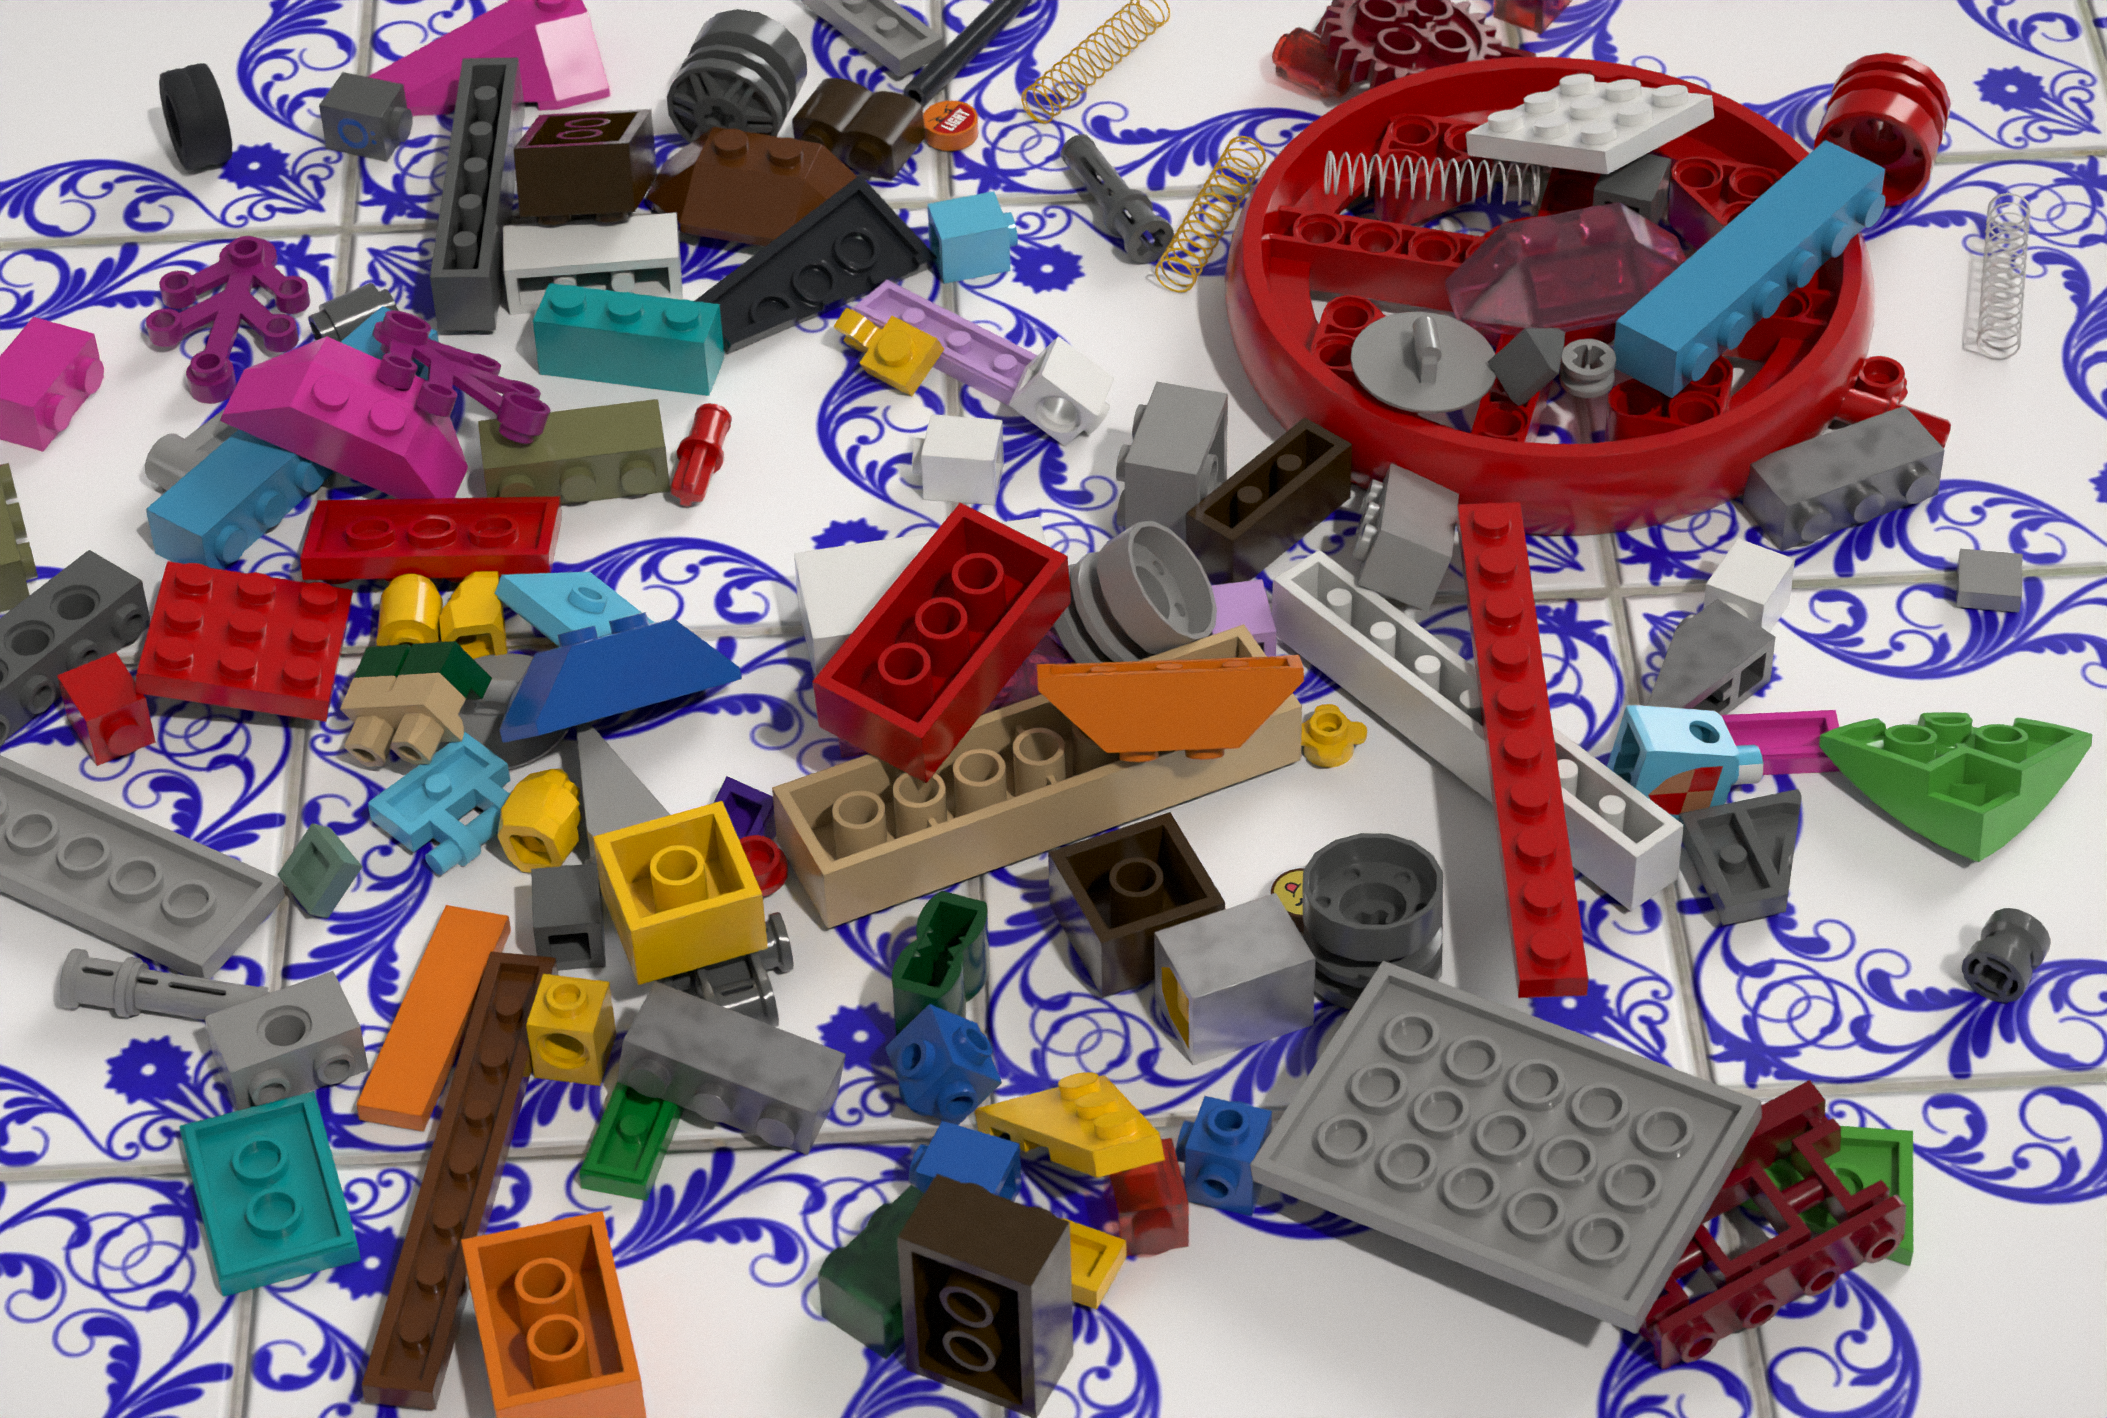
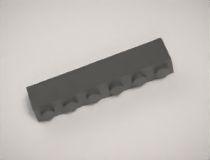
M519 58L462 59L430 273L438 331L462 330L470 332L476 330H496L504 274L503 226L510 225L516 184L513 148L522 138L525 116Z

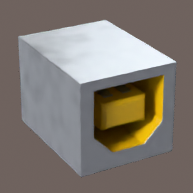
M1276 893L1155 932V1000L1192 1065L1313 1025L1315 957Z

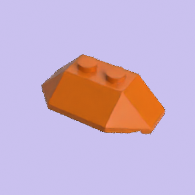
M1300 655L1037 664L1038 691L1106 753H1119L1120 760L1128 762L1152 761L1159 758V751L1185 750V757L1206 760L1223 757L1225 755L1224 749L1240 748L1303 683L1304 668Z

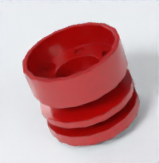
M1887 52L1865 55L1848 64L1835 81L1832 95L1827 103V111L1822 117L1815 137L1814 149L1826 140L1885 168L1882 195L1885 196L1884 207L1900 205L1917 196L1930 179L1937 158L1938 147L1942 142L1943 134L1949 121L1951 101L1946 86L1930 67L1909 56Z

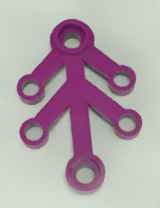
M254 236L239 237L221 250L219 262L193 275L186 271H172L165 274L159 281L163 303L167 307L174 309L190 306L195 302L198 295L227 282L225 290L180 313L173 309L164 308L152 312L146 319L149 340L152 344L159 347L173 346L179 343L184 335L215 320L205 350L192 357L186 370L190 394L198 402L213 404L225 401L231 397L237 383L233 364L229 360V356L242 319L263 338L264 346L269 351L277 353L286 352L298 344L299 338L296 321L293 317L286 314H297L309 307L311 300L308 283L305 279L298 276L285 277L275 268L278 260L276 249L272 243L265 239ZM259 286L264 288L275 298L277 309L285 314L273 315L250 294L251 289Z
M387 311L383 321L375 324L372 335L381 343L380 349L385 353L376 375L380 381L395 388L409 389L412 386L418 369L413 360L416 358L429 367L427 381L423 382L416 401V405L423 411L441 417L450 416L458 396L457 392L452 389V385H455L497 415L496 418L501 423L498 431L504 437L515 442L530 444L535 436L543 433L551 409L547 404L539 400L541 392L528 383L499 376L502 366L498 361L482 354L470 353L429 339L431 326L423 319L406 312Z

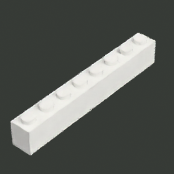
M1320 550L1273 578L1272 617L1276 628V636L1493 804L1475 667L1375 591L1358 585V579ZM1553 727L1572 866L1627 909L1633 911L1678 879L1684 825Z

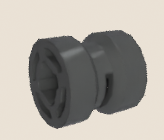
M2013 908L1996 910L1982 928L1980 940L1970 948L1963 959L1961 970L1964 979L1973 990L1992 1001L2009 1003L2018 1000L2031 982L2032 970H2035L2043 962L2050 950L2051 939L2047 929L2038 919L2022 910Z

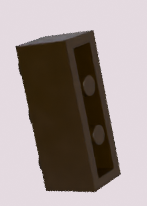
M1304 417L1186 513V544L1201 563L1209 581L1215 585L1251 581L1350 499L1352 444Z

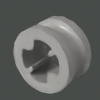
M1580 339L1564 347L1559 379L1560 385L1566 392L1581 398H1597L1605 395L1612 389L1615 381L1616 355L1609 345L1598 340Z

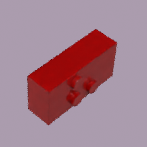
M960 502L812 681L819 727L927 783L1071 603L1068 556Z

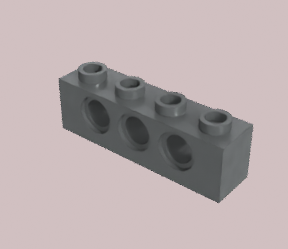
M88 550L0 618V746L6 739L38 714L47 710L54 701L62 696L57 675L111 653L118 652L150 626L151 620L141 579L93 551Z

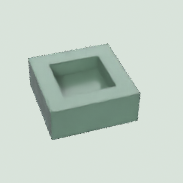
M312 823L278 873V876L309 914L329 918L363 866L330 827Z

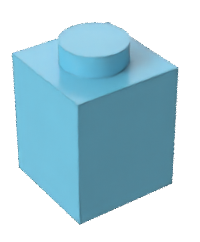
M994 191L927 204L929 249L937 257L935 264L943 284L1010 271V247L1018 245L1017 229L1012 213H1003Z

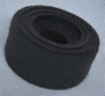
M197 63L161 73L159 76V92L163 114L172 145L184 169L194 170L230 160L232 158V137L220 89L209 66L206 63Z

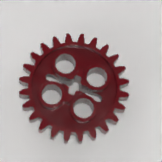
M1332 0L1331 6L1326 8L1320 43L1326 45L1325 57L1337 58L1334 68L1337 71L1352 70L1350 82L1357 83L1366 80L1370 82L1369 89L1400 77L1436 67L1500 58L1501 53L1499 51L1502 41L1495 38L1496 26L1484 25L1487 16L1485 13H1469L1471 2L1463 1L1455 4L1451 0Z

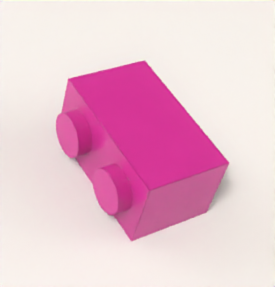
M33 317L0 355V440L43 452L57 434L67 428L72 416L90 394L95 393L99 389L104 379V366L100 360L94 333Z

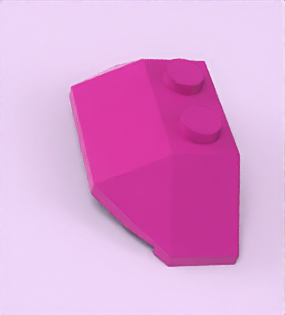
M327 336L244 369L220 419L223 423L397 499L455 498L468 470V465L450 416H436L423 411L416 405L422 384L427 380L415 375L412 386L409 389H400L387 385L376 376L381 363L380 359Z

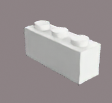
M676 213L629 216L625 220L615 222H597L594 219L572 220L556 225L531 223L503 226L504 276L510 315L536 313L549 283L683 299L681 254Z

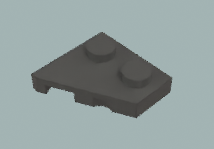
M1799 789L1679 813V822L1684 825L1682 842L1723 925L1786 912L1802 798Z

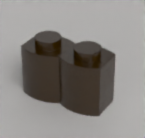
M841 78L824 79L792 118L794 139L823 144L843 164L846 163L854 170L876 178L895 177L926 137L923 106L895 92L878 91L872 93L858 83Z

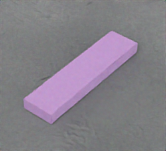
M889 280L883 282L852 308V310L866 317L880 329H883L889 318L894 316L937 338L944 347V351L933 368L1008 406L1025 366L1037 356Z

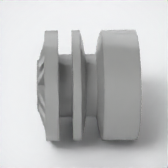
M1144 521L1136 523L1107 541L1099 552L1088 553L1076 564L1069 565L1071 603L1054 623L1063 646L1076 663L1139 661L1208 637L1216 625L1217 607L1209 579L1201 563L1188 545L1168 527L1154 521Z

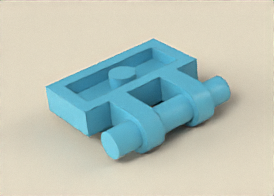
M464 732L461 742H450L434 754L430 764H420L370 800L368 807L371 820L412 852L418 850L432 838L438 841L440 844L425 855L428 865L438 875H443L456 864L465 866L481 854V845L498 834L501 809L511 792L508 793L502 788L511 781L508 763ZM476 806L484 811L466 825L458 820Z

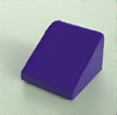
M726 776L713 803L723 801L738 839L751 835H760L773 840L776 837L773 796Z

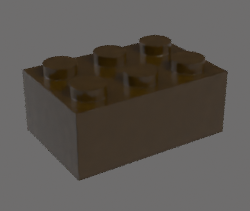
M651 109L540 114L513 148L520 217H536L537 224L541 225L567 223L571 221V215L593 214L594 221L597 222L625 220L629 217L628 212L636 211L657 177Z
M936 1174L897 1237L907 1371L1028 1417L1037 1418L1074 1355L1070 1222L1056 1217L1044 1208L1028 1207L992 1194L978 1184L962 1183Z

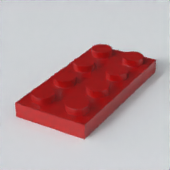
M560 496L317 500L300 557L302 579L322 580L328 584H344L354 579H384L390 583L396 577L404 574H418L426 578H445L448 581L460 583L473 572L498 571L499 577L506 574L551 573L562 521Z

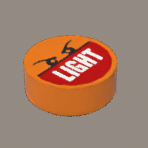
M954 100L942 101L928 107L923 114L926 136L924 140L938 150H962L972 145L978 138V114L967 103Z

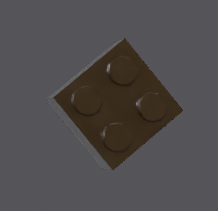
M1171 812L1048 852L1050 907L1102 997L1155 980V932L1225 910L1224 899Z

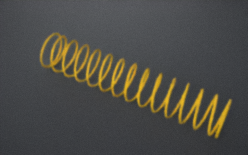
M1130 0L1120 11L1114 13L1112 18L1105 21L1104 25H1101L1095 32L1088 35L1087 39L1080 42L1078 47L1073 48L1069 54L1062 57L1060 62L1054 64L1052 69L1047 70L1043 76L1036 79L1034 84L1023 90L1021 102L1027 114L1040 123L1051 122L1054 116L1061 113L1062 108L1069 107L1070 101L1078 99L1079 93L1083 94L1086 92L1088 86L1094 85L1097 79L1104 77L1105 71L1112 70L1114 64L1120 63L1122 57L1130 54L1131 49L1138 48L1139 42L1146 41L1148 35L1155 33L1156 28H1160L1168 22L1170 9L1166 0H1163L1168 9L1166 20L1159 5L1153 0H1149L1160 10L1163 18L1162 22H1156L1153 15L1140 5V0H1136V4L1132 3L1134 0ZM1130 6H1137L1141 18L1148 25L1154 27L1152 32L1148 33L1145 23L1140 17L1130 12ZM1142 9H1144L1151 16L1152 20L1144 13ZM1122 13L1129 14V18L1133 26L1139 32L1145 34L1144 39L1139 40V36L1136 30L1133 28V26L1129 24L1127 21L1121 19ZM1131 14L1143 24L1145 32L1135 25ZM1143 15H1144L1149 21L1153 22L1154 25L1150 24V23L1143 17ZM1113 20H1120L1124 32L1129 38L1137 42L1136 46H1130L1126 35L1113 26ZM1122 21L1135 32L1137 40L1131 37L1125 30ZM1105 27H1110L1116 40L1122 46L1129 49L1126 54H1122L1118 43L1112 37L1104 34ZM1114 29L1124 36L1128 46L1124 45L1117 38ZM1096 35H1103L1108 48L1120 56L1118 61L1113 62L1110 51L1100 42L1096 41ZM1105 36L1116 44L1120 54L1109 46ZM1088 42L1095 43L1099 55L1111 63L1110 68L1105 69L1101 58L1087 48ZM1097 44L1108 52L1111 61L1101 54ZM1079 49L1086 50L1091 63L1103 71L1102 75L1096 76L1093 66L1086 59L1079 56ZM1088 51L1100 60L1103 69L1093 62ZM1071 56L1077 57L1084 72L1094 78L1092 83L1088 84L1083 72L1070 63ZM1080 59L1085 61L1091 67L1094 76L1087 72V70L1081 64ZM1062 64L1069 65L1070 71L1077 81L1086 86L1084 90L1079 91L1074 79L1061 70ZM1071 66L1076 68L1081 73L1085 80V83L1080 81V79L1074 74ZM1053 71L1060 72L1061 78L1068 88L1077 93L1075 98L1071 99L1064 85L1053 78ZM1063 74L1072 80L1077 91L1066 82ZM1042 79V85L1037 84ZM1044 79H1051L1056 92L1068 100L1067 105L1061 106V102L1053 90L1044 86ZM1054 81L1062 86L1068 98L1060 93ZM1035 86L1043 87L1044 93L1038 89H1035ZM1045 88L1056 97L1059 105L1049 98ZM1028 90H1033L1039 107L1047 114L1052 115L1049 120L1042 121L1031 112L1026 100ZM1035 91L1041 93L1047 99L1052 113L1046 111L1040 105ZM1052 104L1060 108L1055 114Z
M1236 136L1227 144L1219 161L1214 166V170H1212L1203 188L1198 193V197L1194 200L1193 206L1188 210L1182 224L1177 229V233H1175L1160 261L1155 266V274L1158 281L1167 289L1175 292H1187L1195 285L1197 276L1201 274L1203 267L1208 262V258L1213 253V248H1216L1219 239L1224 235V230L1229 226V221L1234 217V212L1240 207L1245 194L1250 190V185L1255 181V176L1259 174L1260 168L1266 162V153L1259 142L1250 137ZM1240 138L1249 139V140H1252L1253 142L1248 141V140H1243V139H1240ZM1235 142H1248L1255 145L1263 155V162L1260 165L1258 159L1252 153L1239 148L1230 149V145ZM1238 150L1250 154L1256 160L1258 166L1252 168L1247 162L1232 157L1230 151ZM1231 159L1239 167L1251 170L1253 175L1246 176L1242 171L1231 167L1227 160ZM1235 160L1245 163L1248 167L1238 164ZM1225 161L1227 166H1221V162ZM1229 168L1238 176L1244 177L1248 184L1242 185L1237 180L1226 176L1222 169ZM1220 169L1222 175H1216V171ZM1224 177L1230 183L1239 186L1242 193H1235L1230 188L1221 185L1217 178ZM1215 178L1217 184H1211V180ZM1218 186L1225 192L1234 195L1237 202H1229L1223 196L1215 194L1212 187ZM1209 187L1212 193H1205V191ZM1213 195L1221 202L1229 204L1232 211H1224L1221 207L1210 203L1207 196ZM1204 196L1207 202H1200V198ZM1199 205L1201 211H1195V207ZM1201 205H1210L1216 211L1224 213L1227 220H1218L1214 215L1205 212ZM1202 213L1211 220L1219 222L1221 229H1213L1210 225L1200 221L1196 214ZM1194 214L1196 220L1190 221V216ZM1191 223H1199L1204 228L1213 231L1216 238L1210 239L1204 234L1195 231ZM1189 224L1192 230H1184V225ZM1183 232L1186 239H1179V234ZM1185 232H1194L1200 238L1208 240L1211 247L1203 248L1200 244L1189 240ZM1180 241H1188L1193 246L1202 249L1205 256L1197 257L1191 251L1184 249ZM1178 242L1181 248H1174V243ZM1175 250L1184 251L1189 256L1196 258L1200 266H1191L1185 260L1180 259L1176 255ZM1205 250H1211V251H1210V253L1207 255V253H1206ZM1172 251L1175 257H1168V253ZM1200 259H1205V262L1202 264ZM1173 260L1183 264L1191 272V275L1180 273L1171 265L1170 261ZM1167 261L1170 267L1179 275L1191 277L1192 283L1183 285L1174 282L1164 272L1163 262ZM1159 265L1162 273L1169 281L1178 286L1189 288L1175 290L1166 286L1159 278ZM1194 268H1200L1199 272L1196 273Z

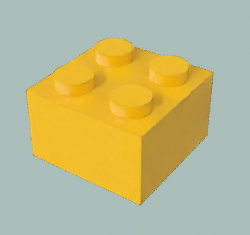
M723 801L593 836L601 893L638 985L768 948L762 892Z

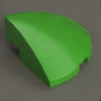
M1933 712L1922 713L1917 725L1901 724L1886 729V724L1879 718L1844 725L1821 734L1819 747L1854 785L1875 804L1902 824L1943 848L1980 862L2017 836L2052 801L2092 746L2093 734L2062 725L2020 717L2014 719L2012 726L1989 724L1977 728L1972 726L1973 719L1968 713Z

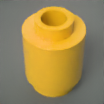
M404 574L390 582L380 598L377 646L409 644L412 647L413 644L440 642L439 616L442 613L443 601L431 580L418 574Z

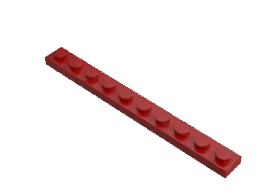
M1520 502L1457 504L1456 523L1518 998L1587 996L1589 977Z

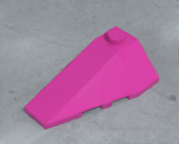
M508 0L368 76L370 78L404 84L407 109L411 110L413 116L449 115L455 110L463 58H519L524 102H538L539 111L559 110L611 97L590 16L582 0Z

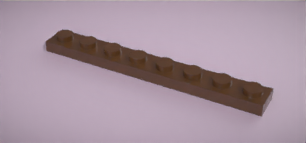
M490 951L362 1382L366 1403L436 1410L470 1290L461 1240L486 1234L533 1067L526 1024L543 974L558 975L556 957Z

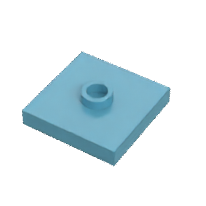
M591 572L506 574L501 576L495 591L498 599L559 647L558 634L595 625L597 635L600 637L611 634L609 621L642 613ZM647 617L649 624L655 623L649 617Z

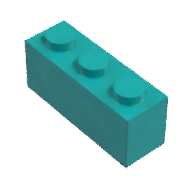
M549 283L532 321L540 375L710 396L725 358L720 304Z

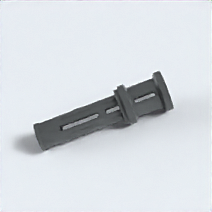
M1079 134L1067 140L1061 150L1062 160L1073 170L1087 191L1102 207L1104 224L1112 234L1123 238L1125 250L1130 258L1137 263L1145 264L1161 258L1174 236V230L1169 222L1153 213L1152 203L1144 192L1129 188L1088 135ZM1098 174L1103 179L1104 184L1097 177ZM1124 209H1126L1130 213V215L1132 216L1131 218L1127 215ZM1147 230L1154 238V243H1150L1143 232Z

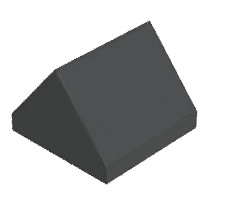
M1525 328L1488 361L1512 402L1518 406L1525 404L1559 374L1565 332L1559 328Z

